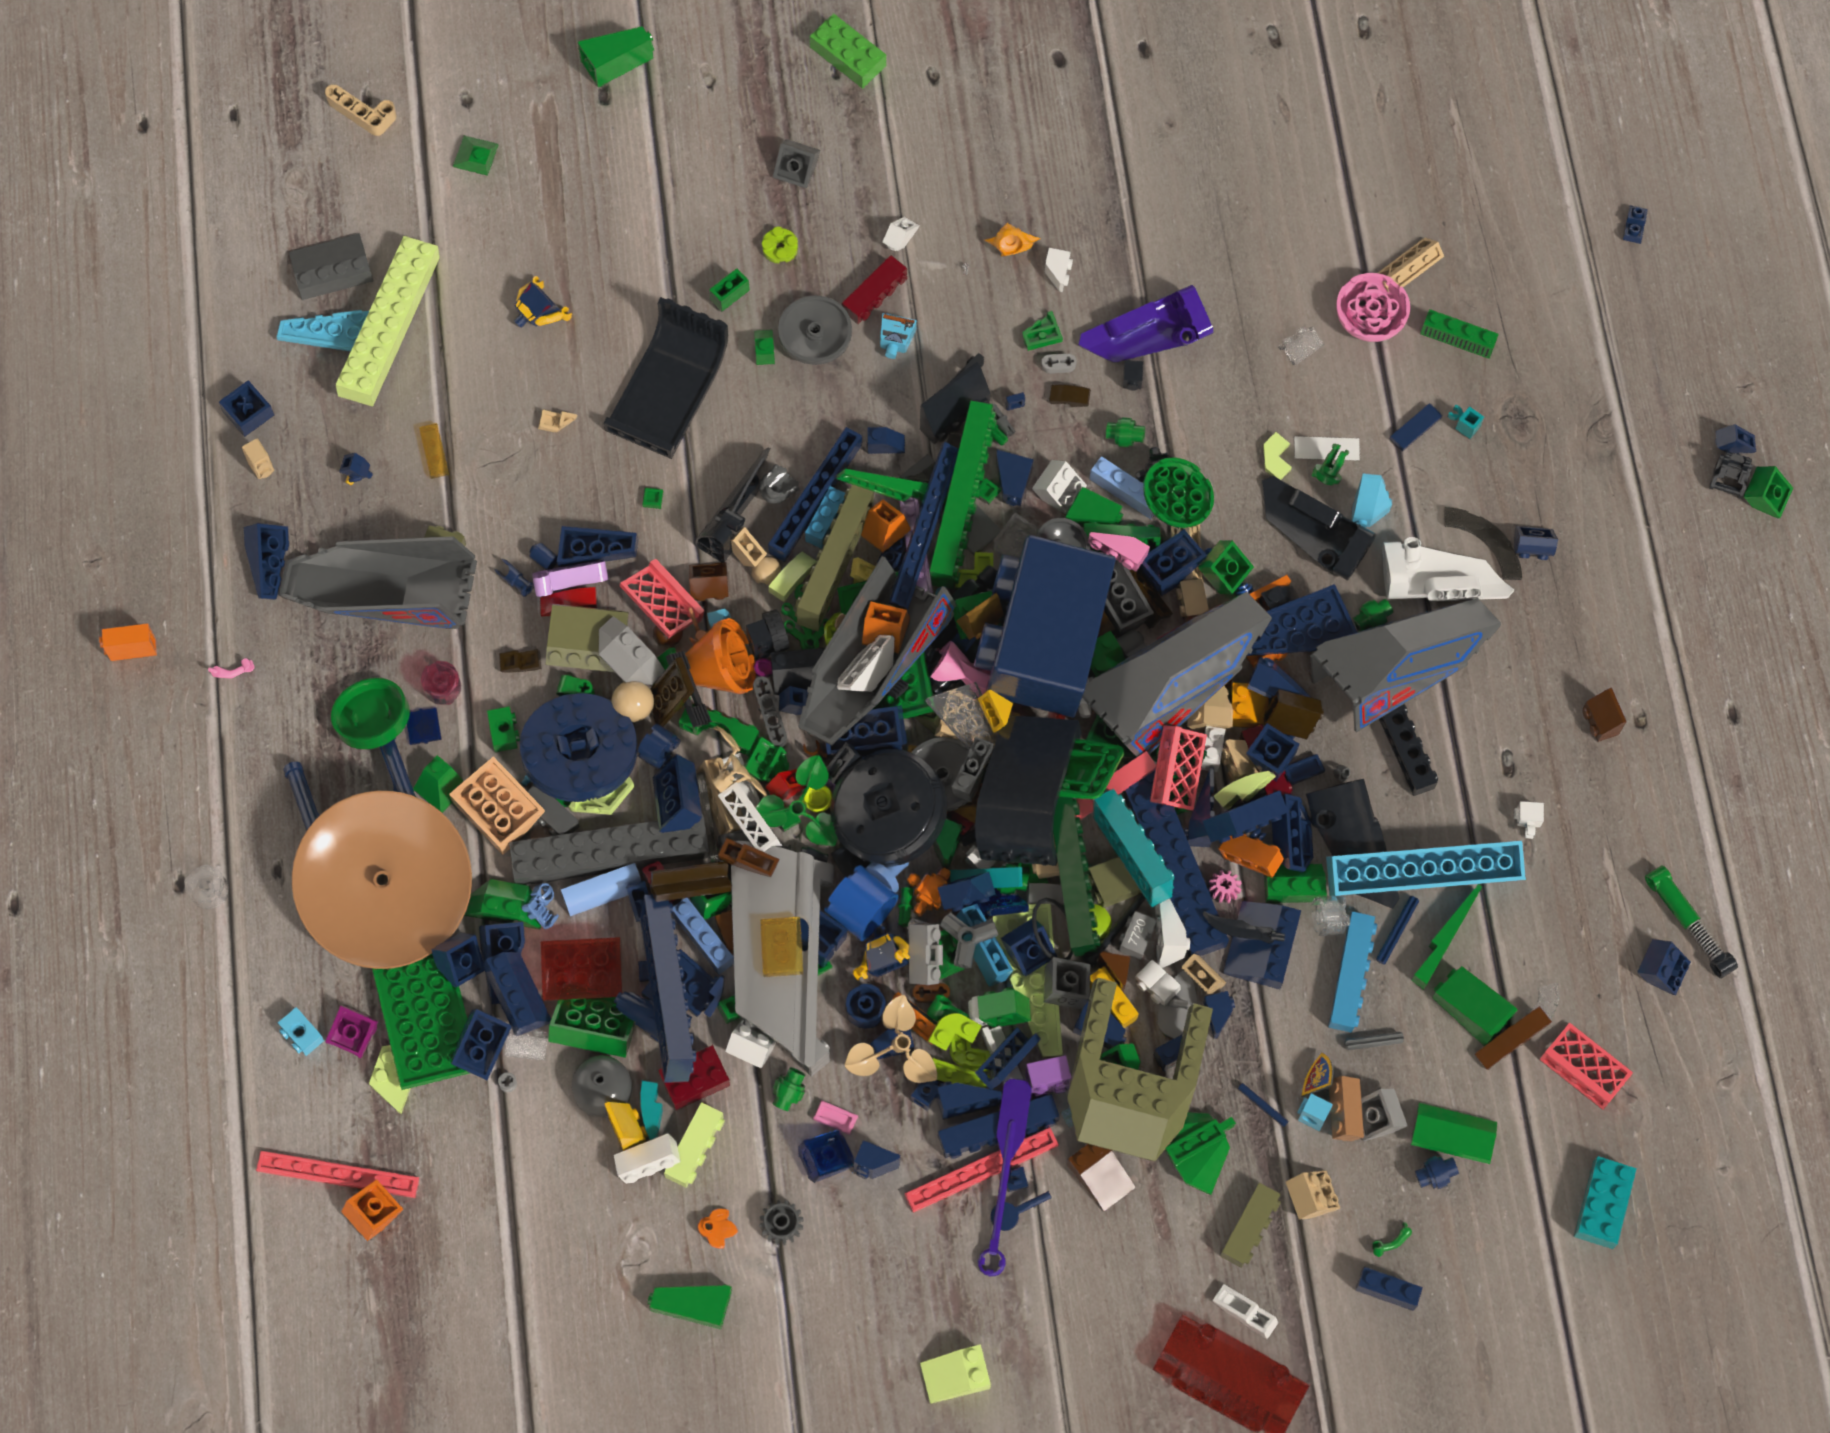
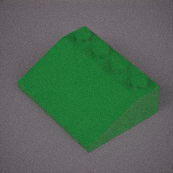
M564 984L549 1025L548 1042L626 1058L635 1022L616 1008L617 1004L614 1003L617 994Z

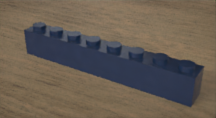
M847 427L844 429L769 542V554L783 562L787 560L808 528L829 487L834 488L839 481L836 479L837 474L847 469L861 448L862 435Z

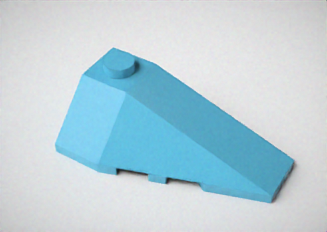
M1362 474L1355 495L1351 521L1365 528L1371 527L1388 514L1392 506V499L1389 498V492L1385 489L1386 485L1382 475Z

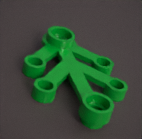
M803 584L798 585L794 591L796 599L798 597L802 598L803 593L800 589H803ZM784 603L781 607V613L792 619L784 623L786 633H790L800 641L802 650L818 648V640L824 634L825 627L823 623H826L829 619H824L819 631H816L813 635L812 629L801 626L804 629L803 634L795 628L793 621L797 623V617L795 616L796 612L793 610L792 604ZM784 607H788L790 611H785ZM789 624L792 626V628L789 629L786 627V625ZM807 641L813 643V645H812V646L808 645V644H807Z

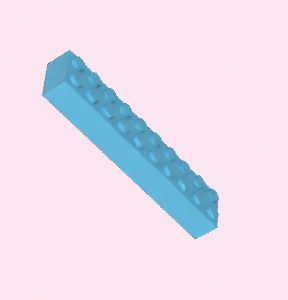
M1522 841L1326 857L1329 896L1526 880Z

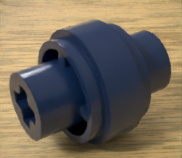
M1441 1156L1430 1157L1423 1162L1424 1168L1415 1170V1175L1421 1188L1431 1185L1433 1189L1444 1188L1448 1186L1447 1184L1451 1183L1450 1177L1459 1175L1453 1157L1443 1160Z

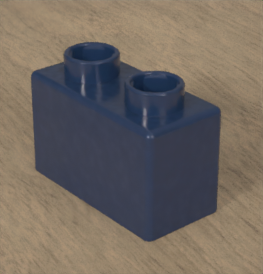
M1029 535L1025 538L1020 558L1002 554L991 596L997 593L1000 600L1008 602L1002 626L991 623L984 624L974 661V667L991 671L986 692L992 690L1010 702L1072 718L1075 717L1087 683L1116 561L1115 556L1034 535Z

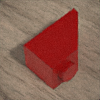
M797 769L778 773L766 786L770 795H776L782 800H788L805 789L806 785H800L796 781Z

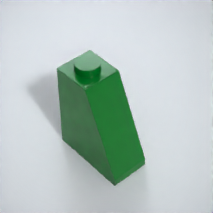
M1082 487L1065 518L1076 522L1081 527H1084V523L1089 522L1120 524L1124 515L1122 514L1123 506Z

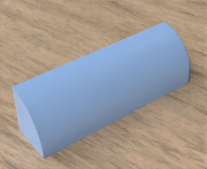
M633 863L561 889L569 915L573 916L628 896L626 887L642 881L636 864Z

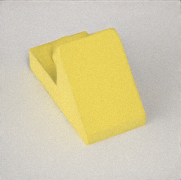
M859 557L854 558L850 575L854 578L853 584L867 581L876 566Z

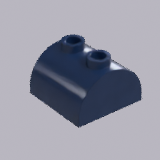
M1515 527L1514 551L1519 553L1518 557L1527 559L1531 554L1537 555V559L1548 560L1549 556L1555 555L1558 538L1553 529Z

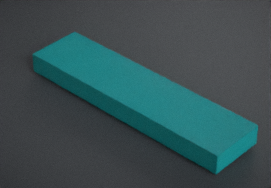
M1022 867L950 870V882L989 872L994 888L1023 887Z

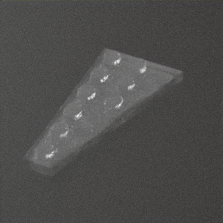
M976 682L925 700L968 750H970L976 737L995 745L999 731L993 733L978 701L982 693ZM992 749V751H991V754H990V757H989V760H988V763H987V766H986V770H987V768H988L989 761H990V758H991L993 749Z

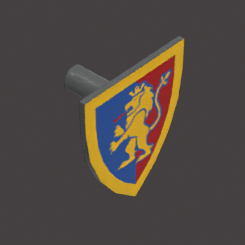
M1324 1053L1318 1056L1309 1069L1304 1081L1302 1097L1323 1089L1329 1092V1087L1333 1083L1334 1069L1330 1058Z

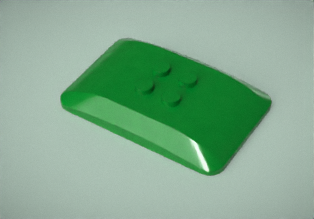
M1076 739L1059 796L1079 799H1097L1101 797L1124 756L1123 748L1113 744Z

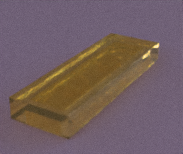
M438 424L419 427L431 479L449 475Z

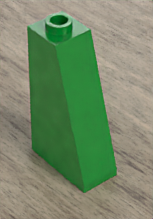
M732 1286L658 1287L654 1289V1293L650 1292L647 1305H650L651 1312L722 1330L732 1293Z

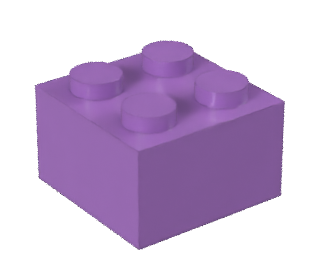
M1066 1055L1029 1063L1026 1066L1025 1076L1027 1082L1032 1087L1031 1097L1041 1098L1047 1096V1093L1055 1092L1060 1094L1069 1089L1071 1074Z

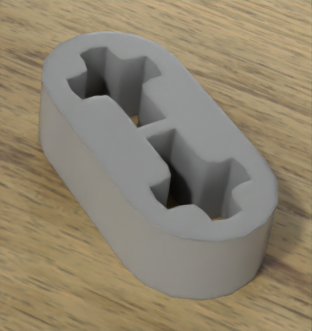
M1051 354L1043 357L1041 367L1044 372L1049 374L1069 373L1075 370L1077 360L1072 354ZM1066 360H1069L1070 366H1067ZM1048 361H1051L1052 367H1049Z

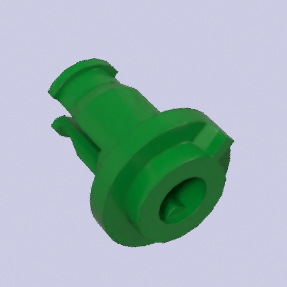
M1333 444L1332 450L1327 454L1323 464H1316L1311 476L1326 485L1339 484L1342 480L1339 471L1345 462V457L1349 455V450L1341 451L1333 464L1332 462L1341 447L1339 444Z

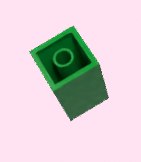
M643 26L581 40L578 42L580 62L599 88L654 59L653 37L649 31L646 32Z
M1463 966L1458 970L1454 968L1447 975L1448 980L1445 983L1440 982L1433 989L1435 993L1432 998L1483 1046H1486L1511 1021L1518 1009Z

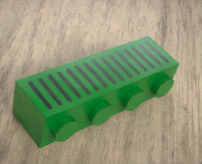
M1431 309L1428 311L1420 333L1423 336L1490 359L1499 335L1498 333Z

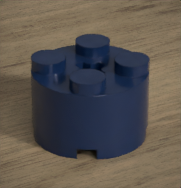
M655 724L651 728L653 732L650 735L646 734L640 743L637 751L640 754L637 757L660 769L672 759L671 753L674 749H677L681 739L661 725Z
M862 984L853 988L848 993L846 998V1014L848 1020L853 1025L868 1029L875 1028L882 1021L886 1003L881 991L874 985ZM865 1004H868L869 1007L864 1009L863 1007L865 1006Z

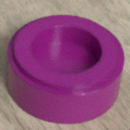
M766 658L757 660L754 665L756 675L758 677H770L773 673L772 662Z

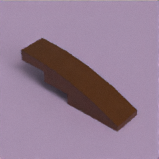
M1539 1006L1484 1046L1475 1055L1484 1067L1489 1070L1518 1047L1524 1045L1552 1023V1021Z

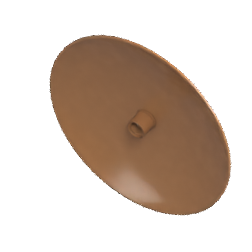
M371 791L353 795L341 800L323 812L302 838L296 852L292 870V890L296 909L311 936L325 950L339 959L353 965L374 969H389L409 965L432 954L431 949L448 940L458 928L467 910L472 888V871L468 851L463 839L451 821L442 812L424 800L394 791ZM380 874H385L388 877L387 884L383 886L377 883V877Z

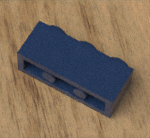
M1364 1267L1360 1273L1355 1291L1414 1311L1418 1305L1423 1287Z

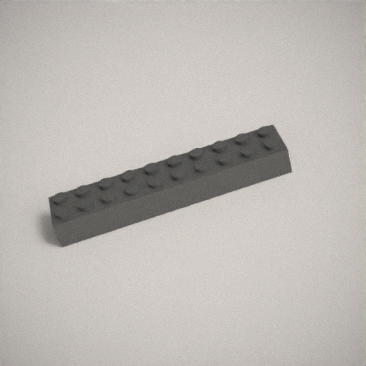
M703 814L701 820L687 830L661 833L659 832L658 821L509 842L515 884L521 885L604 874L633 863L636 864L638 869L656 862L665 865L710 858Z

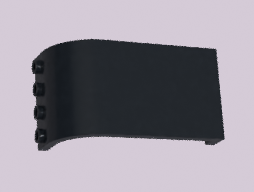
M660 297L657 303L658 322L652 340L610 418L606 417L604 428L606 432L672 459L719 371L728 343V325L722 320L710 318L705 313L693 311L686 305L676 304L672 299Z
M1009 715L1007 724L999 730L977 802L975 836L981 859L1056 866L1058 860L1053 838L1054 815L1075 740L1081 737L1082 732L1079 720Z

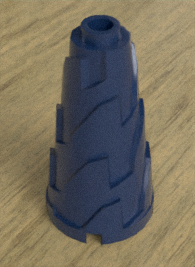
M619 992L614 1000L619 1012L633 1020L635 1025L658 1041L652 1000H647L632 992Z

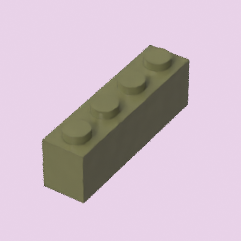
M1261 1183L1258 1184L1220 1257L1242 1268L1244 1263L1249 1264L1253 1253L1250 1251L1253 1246L1258 1247L1263 1238L1259 1234L1263 1228L1267 1230L1272 1221L1269 1218L1271 1212H1276L1281 1204V1201L1278 1200L1281 1195L1280 1193Z

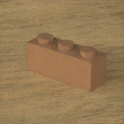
M1346 1076L1334 1078L1332 1086L1329 1087L1330 1103L1333 1104L1330 1109L1332 1139L1351 1142L1364 1138L1360 1079Z

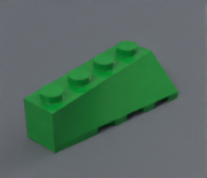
M1084 523V531L1088 539L1091 532L1130 536L1150 546L1149 552L1160 545V527L1153 525L1143 527L1134 524L1117 525L1116 523ZM1090 546V550L1096 551V552H1102L1101 550H1095L1094 548H1092V547Z

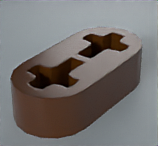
M945 983L932 985L917 984L913 988V999L918 1003H932L936 995H939L938 993H932L939 992V989L947 992L943 996L949 999L950 988ZM919 989H923L924 993L930 994H924V997L920 998V995L916 993H919Z

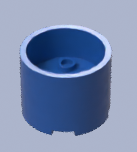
M860 865L854 869L855 874L845 877L828 899L831 904L824 911L860 941H864L874 933L875 928L881 926L891 913L898 900V894Z

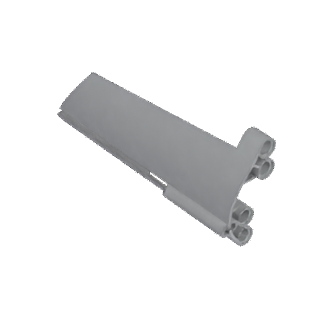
M735 841L739 844H746L755 848L750 841ZM757 843L759 847L764 845L763 843ZM772 846L765 853L780 859L772 877L756 874L728 863V867H731L735 1008L739 1016L768 1034L786 1048L799 1063L809 1068L815 1065L820 886H833L834 866L814 860L812 855L805 852L797 853ZM800 918L806 920L809 925L807 951L800 950L797 945V922Z

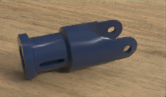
M502 559L509 567L508 574L504 576L497 569H494L495 572L510 586L516 587L523 597L530 594L534 589L533 582L527 581L517 568L507 560Z

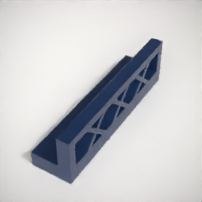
M1017 1027L978 1068L975 1074L990 1090L994 1089L1012 1072L1041 1038L1035 1033L1028 1039ZM1015 1035L1023 1043L1022 1045L1015 1044ZM1004 1047L1011 1049V1056L1005 1055ZM994 1058L1001 1059L1002 1067L995 1066ZM984 1069L991 1070V1079L983 1072Z

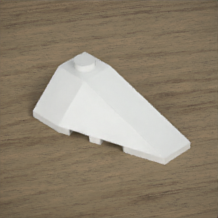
M1170 899L1155 906V916L1157 917L1156 935H1159L1156 953L1157 963L1161 968L1183 959L1186 950L1190 949V938L1186 937V929Z

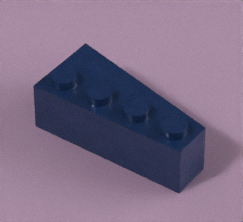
M561 526L557 564L560 568L597 560H605L607 562L637 557L639 540L637 533Z

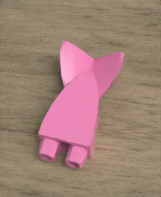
M952 641L947 642L939 652L942 654V657L930 677L937 681L961 679L978 697L982 696L986 692L991 671L974 667V663L969 661Z

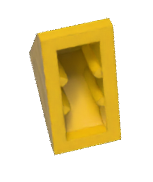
M988 690L978 698V701L993 733H995L1007 724L1013 703L996 692Z

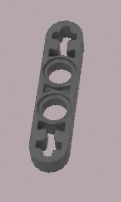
M758 677L754 680L753 687L770 742L777 747H783L787 743V734L770 681L766 677ZM760 682H763L765 685L766 694L764 695L759 687ZM765 699H770L773 701V705L765 708L762 702ZM769 717H777L778 723L776 725L768 724ZM778 729L779 736L782 737L781 742L773 740L776 738L774 730Z

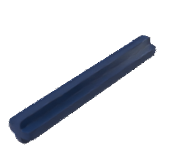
M1414 896L1409 897L1376 958L1377 962L1383 965L1386 964L1419 903L1418 898Z

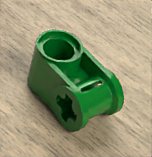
M561 675L556 692L557 696L582 693V691H585L584 694L595 695L589 680Z

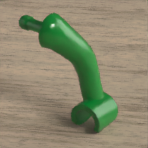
M1406 1222L1402 1223L1403 1228L1393 1241L1383 1244V1242L1376 1240L1372 1243L1373 1253L1376 1257H1381L1385 1251L1398 1248L1411 1236L1412 1229L1407 1227Z

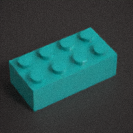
M1599 1156L1596 1157L1592 1163L1574 1233L1575 1238L1610 1249H1614L1618 1245L1637 1168Z

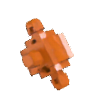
M942 868L937 875L934 873L931 876L925 874L923 879H920V876L915 873H911L908 877L907 882L912 887H916L914 895L916 896L917 904L913 911L916 915L922 916L927 909L930 911L933 908L939 910L942 901L938 887L947 884L951 873L948 869Z

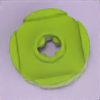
M778 226L774 227L773 230L767 232L763 237V254L773 263L789 262L798 252V239L790 230ZM777 243H783L784 248H776Z

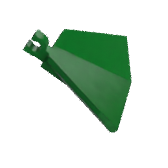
M1187 1113L1183 1128L1165 1148L1166 1154L1185 1184L1212 1195L1230 1149L1225 1131L1230 1130L1236 1124L1233 1117L1219 1124L1210 1114Z

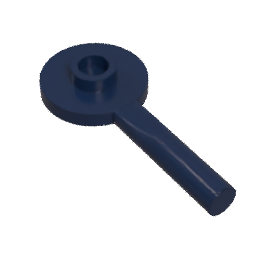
M1049 1191L1016 1207L1011 1203L1005 1202L1001 1231L1013 1229L1019 1221L1020 1213L1051 1199ZM996 1206L991 1211L992 1224L994 1223Z

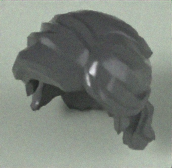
M775 464L769 473L760 480L758 489L761 496L767 502L776 504L782 503L792 493L799 491V483L793 477L788 478L790 474L787 473L786 468Z

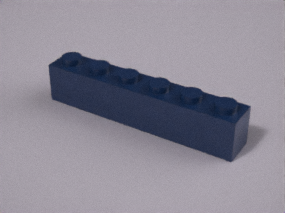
M1052 1094L1030 1101L1026 1134L1038 1131L1037 1128L1043 1126L1045 1128L1055 1126L1056 1122L1059 1121L1060 1115ZM1000 1111L938 1131V1139L945 1158L955 1159L962 1156L964 1152L969 1151L973 1153L979 1151L982 1146L988 1145L991 1147L999 1144L997 1128Z

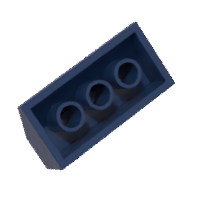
M676 754L652 777L658 826L661 833L690 829L702 818L695 763Z
M503 952L487 958L483 969L509 1024L512 1025L511 1028L515 1037L550 1024L551 1017L520 952Z

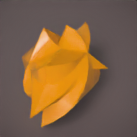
M1006 223L996 233L995 237L985 239L984 241L994 245L1001 252V257L1029 250L1033 242L1040 238L1031 236L1019 228Z

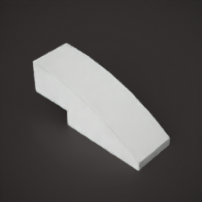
M1223 1284L1213 1299L1216 1305L1265 1339H1268L1278 1324L1275 1316L1261 1309L1257 1303Z

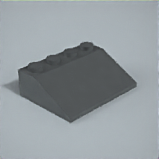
M360 233L289 252L302 300L373 282Z

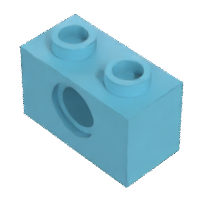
M297 1007L278 1022L281 1027L279 1032L285 1039L290 1038L294 1042L291 1044L298 1053L303 1052L305 1056L325 1041ZM300 1029L304 1030V1034L302 1036H295L296 1031Z
M1311 1093L1309 1099L1304 1098L1297 1112L1300 1114L1298 1121L1320 1131L1333 1104Z

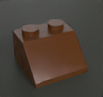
M727 562L689 564L690 595L696 601H704L708 598L721 600L729 597Z
M1612 688L1586 701L1582 710L1584 718L1588 719L1590 723V732L1593 737H1596L1597 742L1618 736L1627 722Z

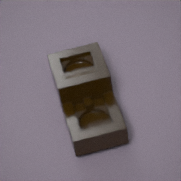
M1051 385L1049 402L1051 404H1069L1071 407H1088L1091 390L1090 388L1074 385Z
M538 649L525 652L515 650L499 653L501 672H526L542 669L541 654Z

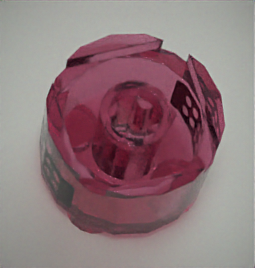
M436 661L435 664L426 666L421 674V684L429 701L440 705H450L459 696L462 685L458 671L452 664L446 661Z

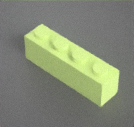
M701 1102L678 1145L681 1162L671 1168H666L664 1172L665 1178L687 1188L689 1183L692 1184L697 1176L695 1171L698 1165H703L706 1159L704 1154L707 1148L711 1149L716 1139L714 1137L716 1131H720L724 1125L723 1112Z

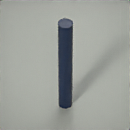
M1244 1083L1238 1087L1244 1095L1280 1125L1285 1127L1289 1121Z

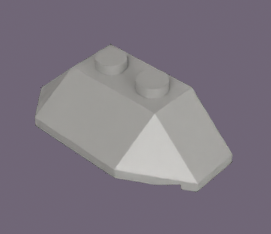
M614 616L599 629V656L624 682L638 681L647 685H653L665 672V669L653 652L628 626Z

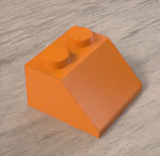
M376 1179L348 1199L341 1212L360 1234L369 1241L380 1233L403 1208Z

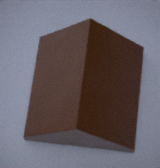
M1108 952L1100 953L1097 966L1100 969L1105 967L1124 993L1130 956Z

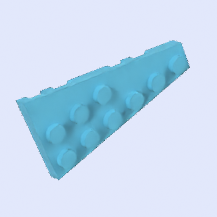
M357 310L332 314L333 316L323 317L319 315L310 319L280 321L277 340L351 351L369 311Z

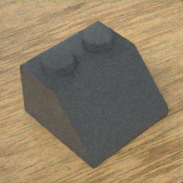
M786 139L780 145L773 178L807 188L815 171L820 150Z

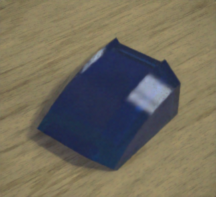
M839 1130L804 1140L798 1146V1156L806 1170L808 1179L814 1183L854 1167L855 1159L845 1137Z

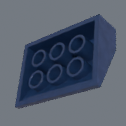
M1242 901L1237 920H1244L1254 927H1271L1275 933L1285 934L1284 942L1274 940V942L1268 944L1261 940L1233 937L1223 974L1280 990L1302 910L1283 905Z

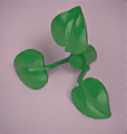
M815 755L806 759L797 769V783L806 785L799 799L793 801L790 807L784 808V801L780 797L768 795L758 803L756 809L769 827L783 825L787 821L785 811H790L795 816L803 814L812 820L806 826V836L812 843L827 846L836 845L838 837L832 826L831 815L821 812L814 818L806 812L807 805L803 801L809 787L817 790L825 786L828 781V770L819 755Z

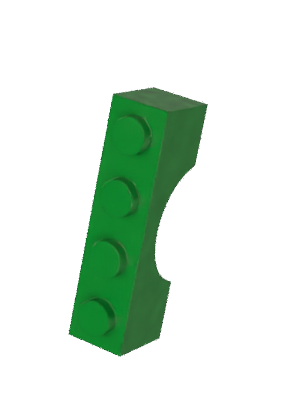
M685 708L679 721L680 729L698 736L702 731L718 726L729 733L737 742L740 751L737 750V752L746 756L750 755L759 738V730L755 726L739 723V720L733 717H724L716 710H707L712 722L693 728Z

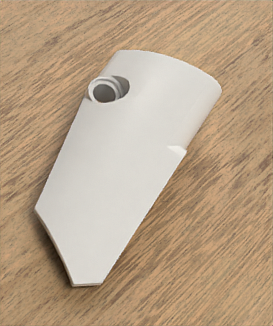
M1408 537L1405 539L1404 544H1401V542H1383L1382 544L1383 575L1387 599L1428 598L1430 601H1457L1476 598L1479 600L1509 598L1514 592V589L1496 574L1486 560L1421 547V541L1415 537Z

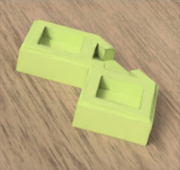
M1275 432L1263 445L1265 471L1268 474L1282 480L1291 471L1292 467L1279 456L1289 447L1290 443Z

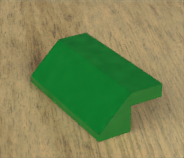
M1419 1103L1411 1145L1490 1164L1497 1135V1122Z

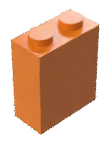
M149 624L102 629V636L99 637L100 647L104 649V654L108 655L111 661L157 655L156 638Z

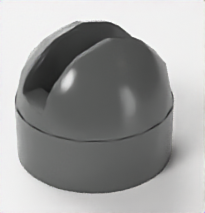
M1344 765L1336 766L1337 769L1333 770L1334 777L1341 782L1346 781L1350 776V769Z

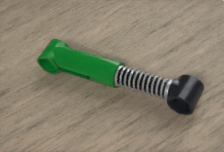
M1661 865L1645 875V881L1648 886L1658 893L1685 930H1690L1696 941H1699L1698 944H1701L1700 947H1703L1702 950H1705L1704 952L1709 955L1711 960L1710 967L1714 974L1722 979L1738 968L1736 959L1729 952H1723L1720 947L1718 948V944L1716 945V942L1713 941L1714 939H1711L1712 936H1709L1710 933L1707 934L1708 930L1705 931V927L1703 928V925L1699 922L1700 916L1673 882L1669 870Z

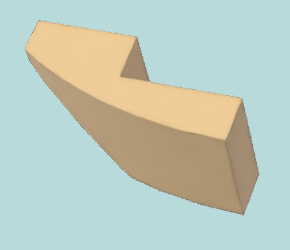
M542 410L538 429L558 432L575 421L577 415L564 411L559 414Z

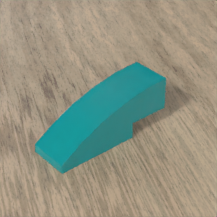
M642 1081V1117L648 1138L653 1140L659 1135L663 1105L662 1103H656L659 1091L658 1083Z

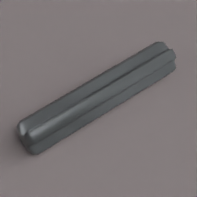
M1402 1032L1349 1038L1345 1040L1346 1050L1401 1044L1404 1041Z

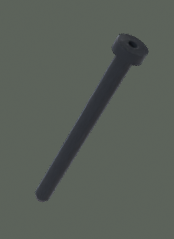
M1142 892L1101 941V946L1097 947L1098 953L1086 955L1084 961L1086 964H1090V967L1095 968L1098 964L1096 960L1099 958L1100 953L1104 952L1124 927L1129 916L1132 917L1146 898Z

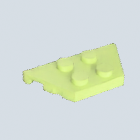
M628 777L619 788L601 798L596 799L595 797L594 800L591 799L589 801L587 799L585 802H571L568 806L569 810L572 812L611 815L634 788L633 781Z
M382 1046L369 1085L392 1105L398 1113L402 1114L411 1088L401 1090L391 1046Z

